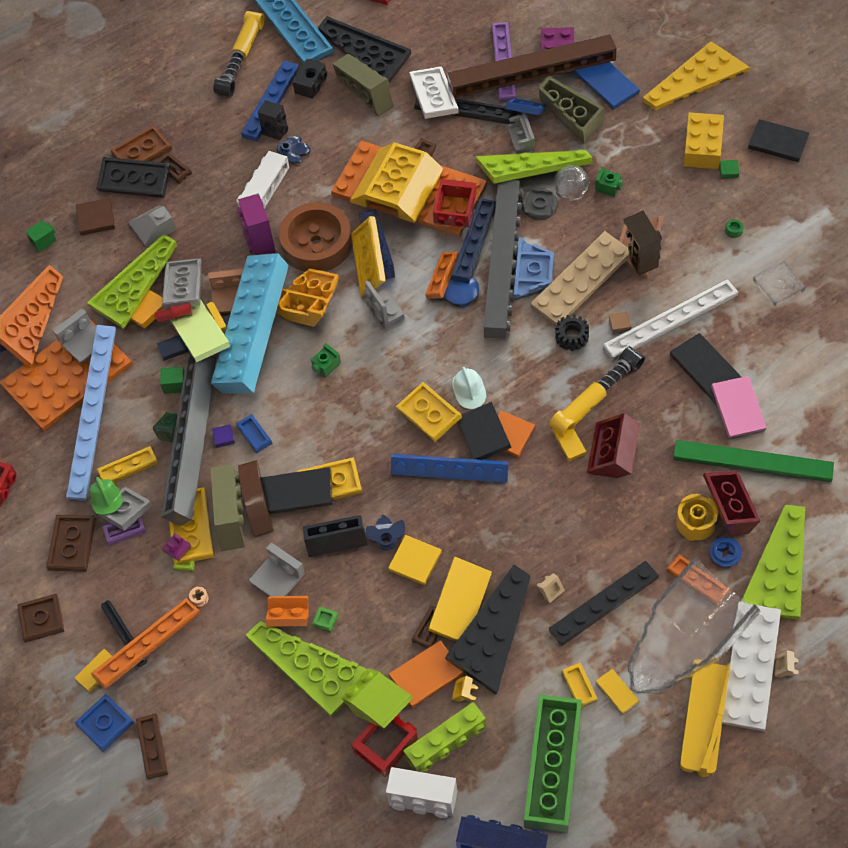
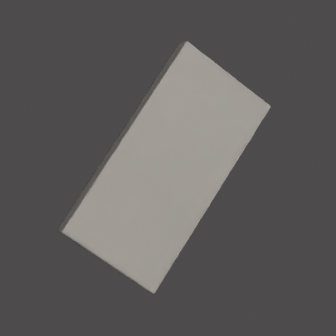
M201 258L166 262L162 300L163 309L190 303L191 306L200 305Z

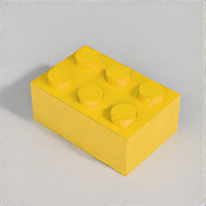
M689 112L683 167L719 169L724 115Z

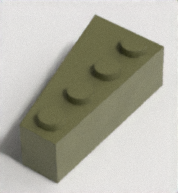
M349 53L332 63L336 77L349 89L352 88L358 98L362 97L366 101L365 105L368 108L373 107L374 113L377 116L394 107L389 90V81L386 77H382L377 71L372 70L367 64H363L358 58H354Z
M548 76L539 86L540 100L583 143L590 138L605 120L604 107L556 79Z
M234 464L212 467L211 482L214 526L221 551L244 548L243 514H241V511H243L242 500L239 498L242 497L241 486L238 485L240 483L239 471H235Z

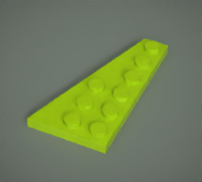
M586 150L476 156V163L495 184L592 164V156Z
M163 234L87 302L88 306L124 329L177 247L176 241Z
M784 506L741 603L781 609L780 618L800 620L805 507Z
M262 621L246 634V638L331 718L345 705L341 697L345 694L347 688L354 685L360 679L363 672L369 670L359 666L358 663L345 660L333 652L312 643L304 642L296 636H290L278 628L266 626V623Z

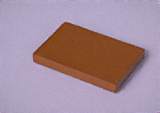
M153 125L111 149V153L115 158L152 162L172 150V146Z

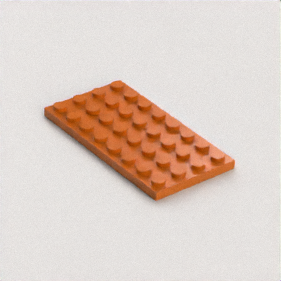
M361 140L332 188V196L350 201L378 150L382 147ZM441 166L443 172L415 223L460 237L464 227L434 223L433 210L441 179L476 183L477 194L473 207L474 211L479 198H481L487 186V180ZM445 196L441 211L466 214L469 199ZM370 201L367 206L398 217V209Z

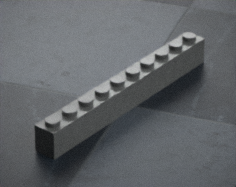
M509 180L498 183L484 318L485 338L506 339L507 331L510 332L511 320H508V316H512V305H509V303L513 301L514 290H511V286L515 285V275H512V271H516L514 256H517L518 245H515V241H519V231H516V227H520V216H518V213H521L522 202H519V199L523 198V188H520V181Z
M190 353L186 359L161 514L162 518L178 526L191 521L194 516V504L197 497L198 477L213 387L211 381L216 363V358L213 356L196 362Z

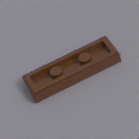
M157 714L137 718L136 723L147 780L168 775Z

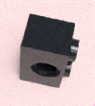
M307 58L293 80L294 93L313 99L315 94L319 92L322 82L327 78L328 73L325 63Z
M265 100L257 112L262 135L281 140L288 132L284 106Z

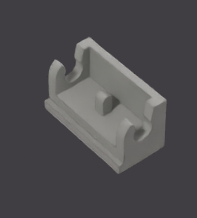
M526 113L509 118L510 122L517 121L507 125L516 154L535 150V138Z

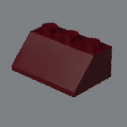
M626 413L596 422L587 473L612 478H620L632 474L640 423Z
M738 470L704 473L703 477L725 527L732 535L749 534L760 522V519Z

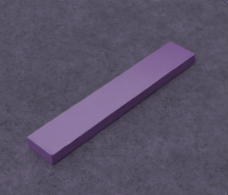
M508 22L492 23L495 61L512 58ZM515 85L498 88L499 103L508 102L516 98Z

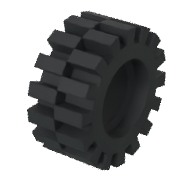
M566 315V319L562 317L561 321L558 320L555 327L557 344L560 343L561 348L565 346V350H568L570 347L571 351H575V347L578 350L581 349V345L584 347L589 337L587 321L585 319L582 321L581 316L577 319L576 315H573V318H570V315ZM575 329L579 331V334L577 336H568L565 334V331Z

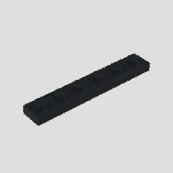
M644 561L549 627V632L563 646L658 579L659 575L647 561Z

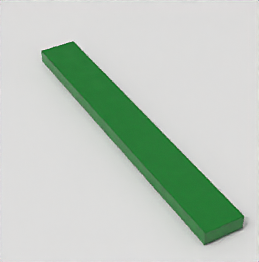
M676 440L673 460L826 482H832L834 462L683 440Z

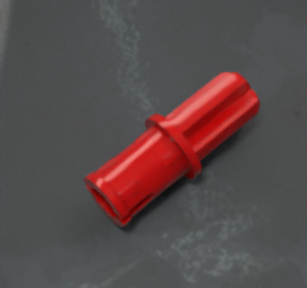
M190 303L155 312V318L159 323L171 319L177 320L178 317L193 314Z

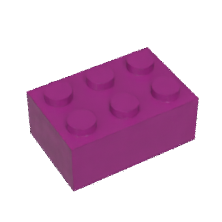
M259 193L238 199L240 207H237V211L250 253L253 252L254 255L276 253L269 220Z

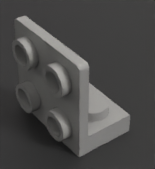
M369 281L365 282L366 304L370 310L373 309L379 323L382 322L385 328L405 318L404 313L387 289L377 293Z
M81 308L53 330L58 343L79 363H83L91 357L96 327L90 322L87 312Z
M271 542L266 548L269 555L268 559L249 581L268 596H287L305 575L304 568L301 562Z

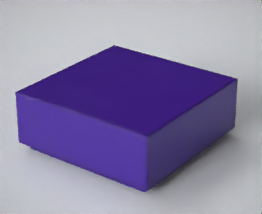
M231 424L212 428L216 448L235 444Z

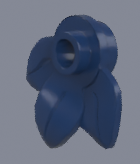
M298 136L287 138L285 142L278 143L276 148L278 154L287 156L288 161L292 163H301V156L311 152L310 147L301 142L302 138Z
M381 515L376 523V527H366L367 537L371 541L376 542L382 550L393 549L396 545V540L401 538L405 532L403 520L393 524L385 515Z

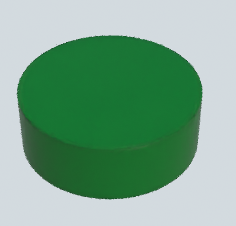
M730 220L726 223L725 233L731 238L740 237L744 226L739 220Z

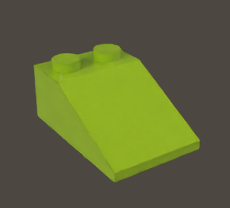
M369 669L361 674L360 679L354 685L347 688L341 699L355 716L384 729L413 697L380 672Z

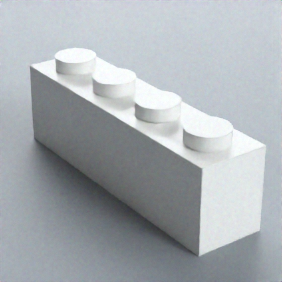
M268 151L238 199L259 193L265 209L289 169L287 156Z

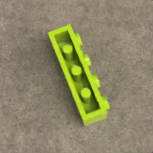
M472 702L403 750L406 761L414 771L425 772L429 770L434 763L446 758L450 752L457 747L463 746L474 735L483 732L486 728L485 716L475 703Z

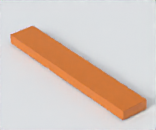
M186 597L91 673L92 677L104 689H107L200 614V610Z

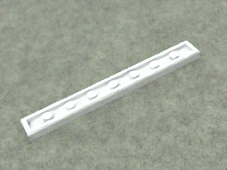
M727 279L604 343L603 349L614 361L619 358L623 350L628 346L637 349L738 296V291Z

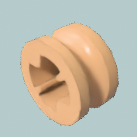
M195 587L189 593V598L196 607L205 606L209 600V596L203 587ZM197 594H201V600L196 599Z

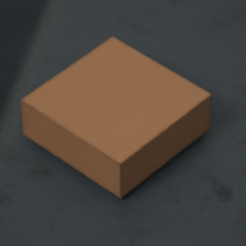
M627 311L609 314L612 333L631 330Z

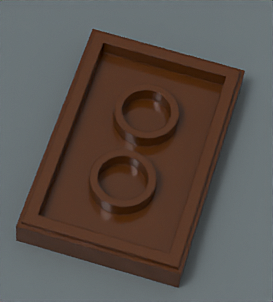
M56 515L46 567L48 570L87 571L96 521L94 515Z

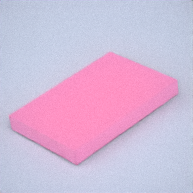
M749 376L711 385L728 438L766 430L767 427Z

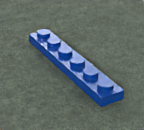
M283 61L242 130L241 135L243 138L258 142L262 135L258 110L265 100L280 104L300 69L299 64Z
M392 454L391 475L507 483L509 462Z

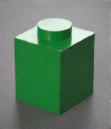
M43 220L25 231L30 243L39 252L57 241L54 235L56 233L55 229L51 224L47 225Z
M183 367L161 368L160 385L164 394L181 393L185 372Z

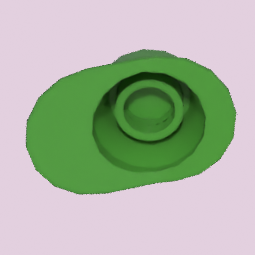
M96 477V482L91 485L89 490L92 508L99 515L112 514L123 503L120 489L110 479L101 480L99 477Z

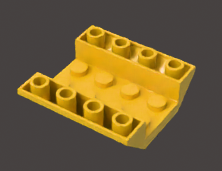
M393 142L378 150L350 199V203L367 207L370 201L398 209V217L400 219L415 223L439 180L443 168L428 153Z

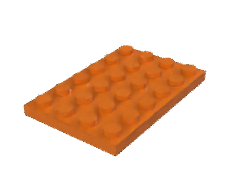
M56 340L34 356V361L30 368L23 364L1 380L0 385L43 431H46L83 403L91 357L83 363H79ZM115 344L113 346L107 384L133 365L132 361Z

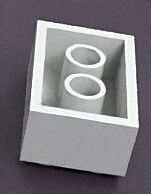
M391 767L386 789L389 806L399 811L411 809L417 814L434 813L439 818L453 817L458 792L456 778Z

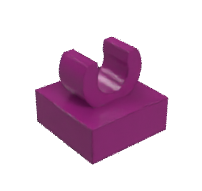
M174 534L162 549L163 552L179 562L191 548V545L183 538Z

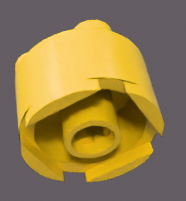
M691 494L683 498L677 510L676 526L686 540H703L714 533L718 519V509L715 502L709 497H703L702 494Z

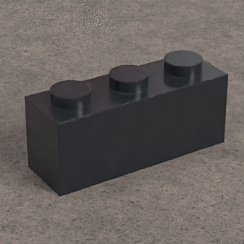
M361 515L303 526L304 542L309 557L367 546L366 532Z

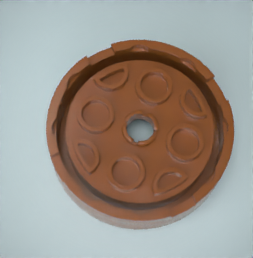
M308 203L293 209L285 216L279 228L280 244L286 261L294 268L304 272L308 269L331 270L339 266L348 257L352 248L351 229L348 218L340 209L327 203ZM321 239L320 243H312V240L314 241Z

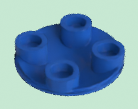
M471 277L470 283L450 279L444 298L454 304L466 307L478 296L479 284L473 277Z

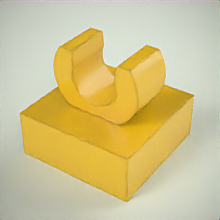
M464 676L456 680L452 700L459 703L463 700L471 702L476 699V697L470 694V690H478V686L472 684L473 678Z

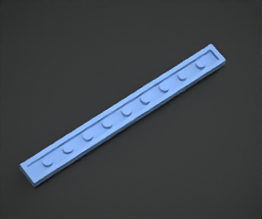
M97 325L66 496L68 500L87 501L116 334V327Z

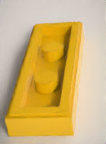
M151 446L97 470L101 480L110 479L113 483H116L155 466L158 462Z

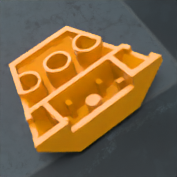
M308 269L293 280V285L289 288H282L276 312L287 321L315 327L323 317L338 284V274Z

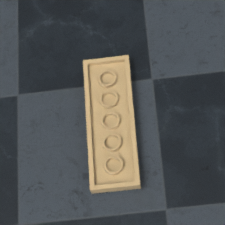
M604 231L531 302V307L554 325H557L558 320L561 321L562 317L566 319V315L574 313L630 257L628 247Z

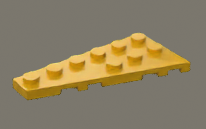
M711 41L643 97V103L656 111L673 104L677 99L689 97V94L699 93L714 87L725 79H733L737 74L742 72L745 74L749 72L750 67Z

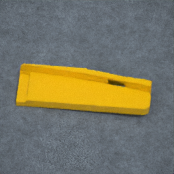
M694 661L680 768L685 772L693 773V771H696L701 777L715 774L730 663L725 666Z

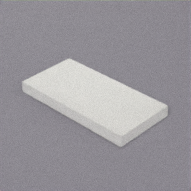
M442 67L409 72L410 80L425 119L458 113V106Z

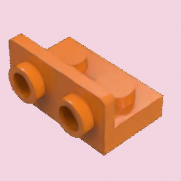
M308 596L268 597L266 626H307L309 618Z

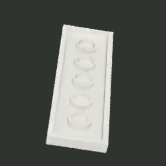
M739 602L722 724L765 731L781 609Z

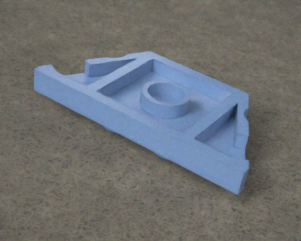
M519 237L514 299L546 289L552 283L554 252L542 249L537 244L531 245L525 242V239Z

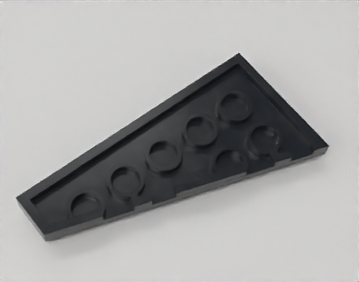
M328 16L318 26L321 34L346 55L349 53L354 58H358L360 62L367 64L369 68L377 71L379 75L386 77L389 83L411 55V49Z
M516 565L512 566L445 657L447 661L495 695L499 689L530 580V575Z

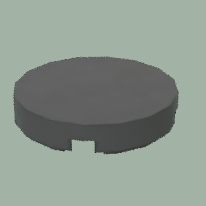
M536 188L529 194H525L523 198V211L532 219L545 220L553 216L557 210V198L550 190Z

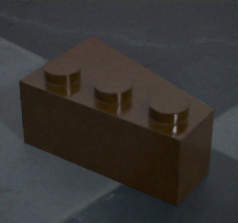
M644 210L623 219L624 224L629 229V231L625 232L626 237H630L631 244H628L630 262L637 274L640 276L659 267L662 236L658 230L654 229Z

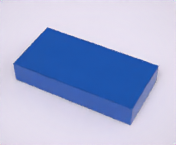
M252 414L236 423L237 428L256 454L272 444V440Z

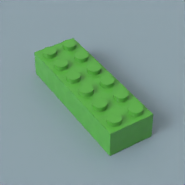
M539 695L524 814V828L568 833L582 700Z

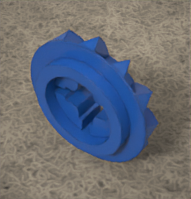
M720 537L711 543L709 556L712 558L713 563H717L720 567L727 566L730 568L732 565H737L741 559L742 549L736 540L729 537ZM728 547V554L723 558L722 552Z

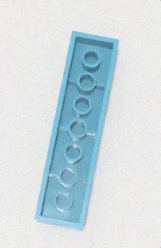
M278 253L247 256L225 332V337L229 341L230 347L220 351L211 384L222 394L254 393L289 266Z

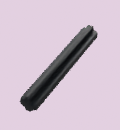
M107 600L101 604V608L126 646L134 638L111 601ZM144 658L137 664V666L142 667L143 665H145L147 663V659Z

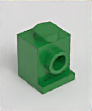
M601 167L595 180V191L615 197L617 191H620L623 186L621 174L607 171L605 167Z
M325 343L323 345L324 348L311 359V367L315 373L327 377L341 364L340 354Z

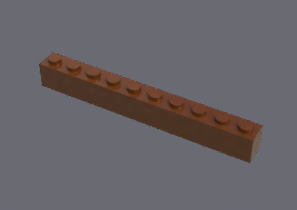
M609 34L448 72V84L454 99L616 61L617 48Z

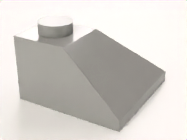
M159 205L128 222L145 247L154 243L163 234L168 235L176 230L171 215L164 206Z

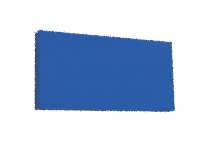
M611 62L572 71L613 110L640 93V89Z

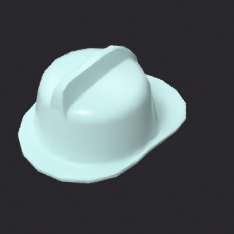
M462 367V370L453 378L452 387L456 399L462 407L475 409L482 406L485 402L486 391L479 374L472 369Z

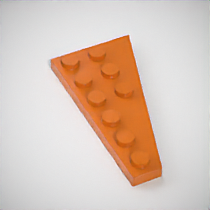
M50 265L0 315V344L29 368L33 364L35 353L38 350L40 339L44 333L51 308L63 276Z

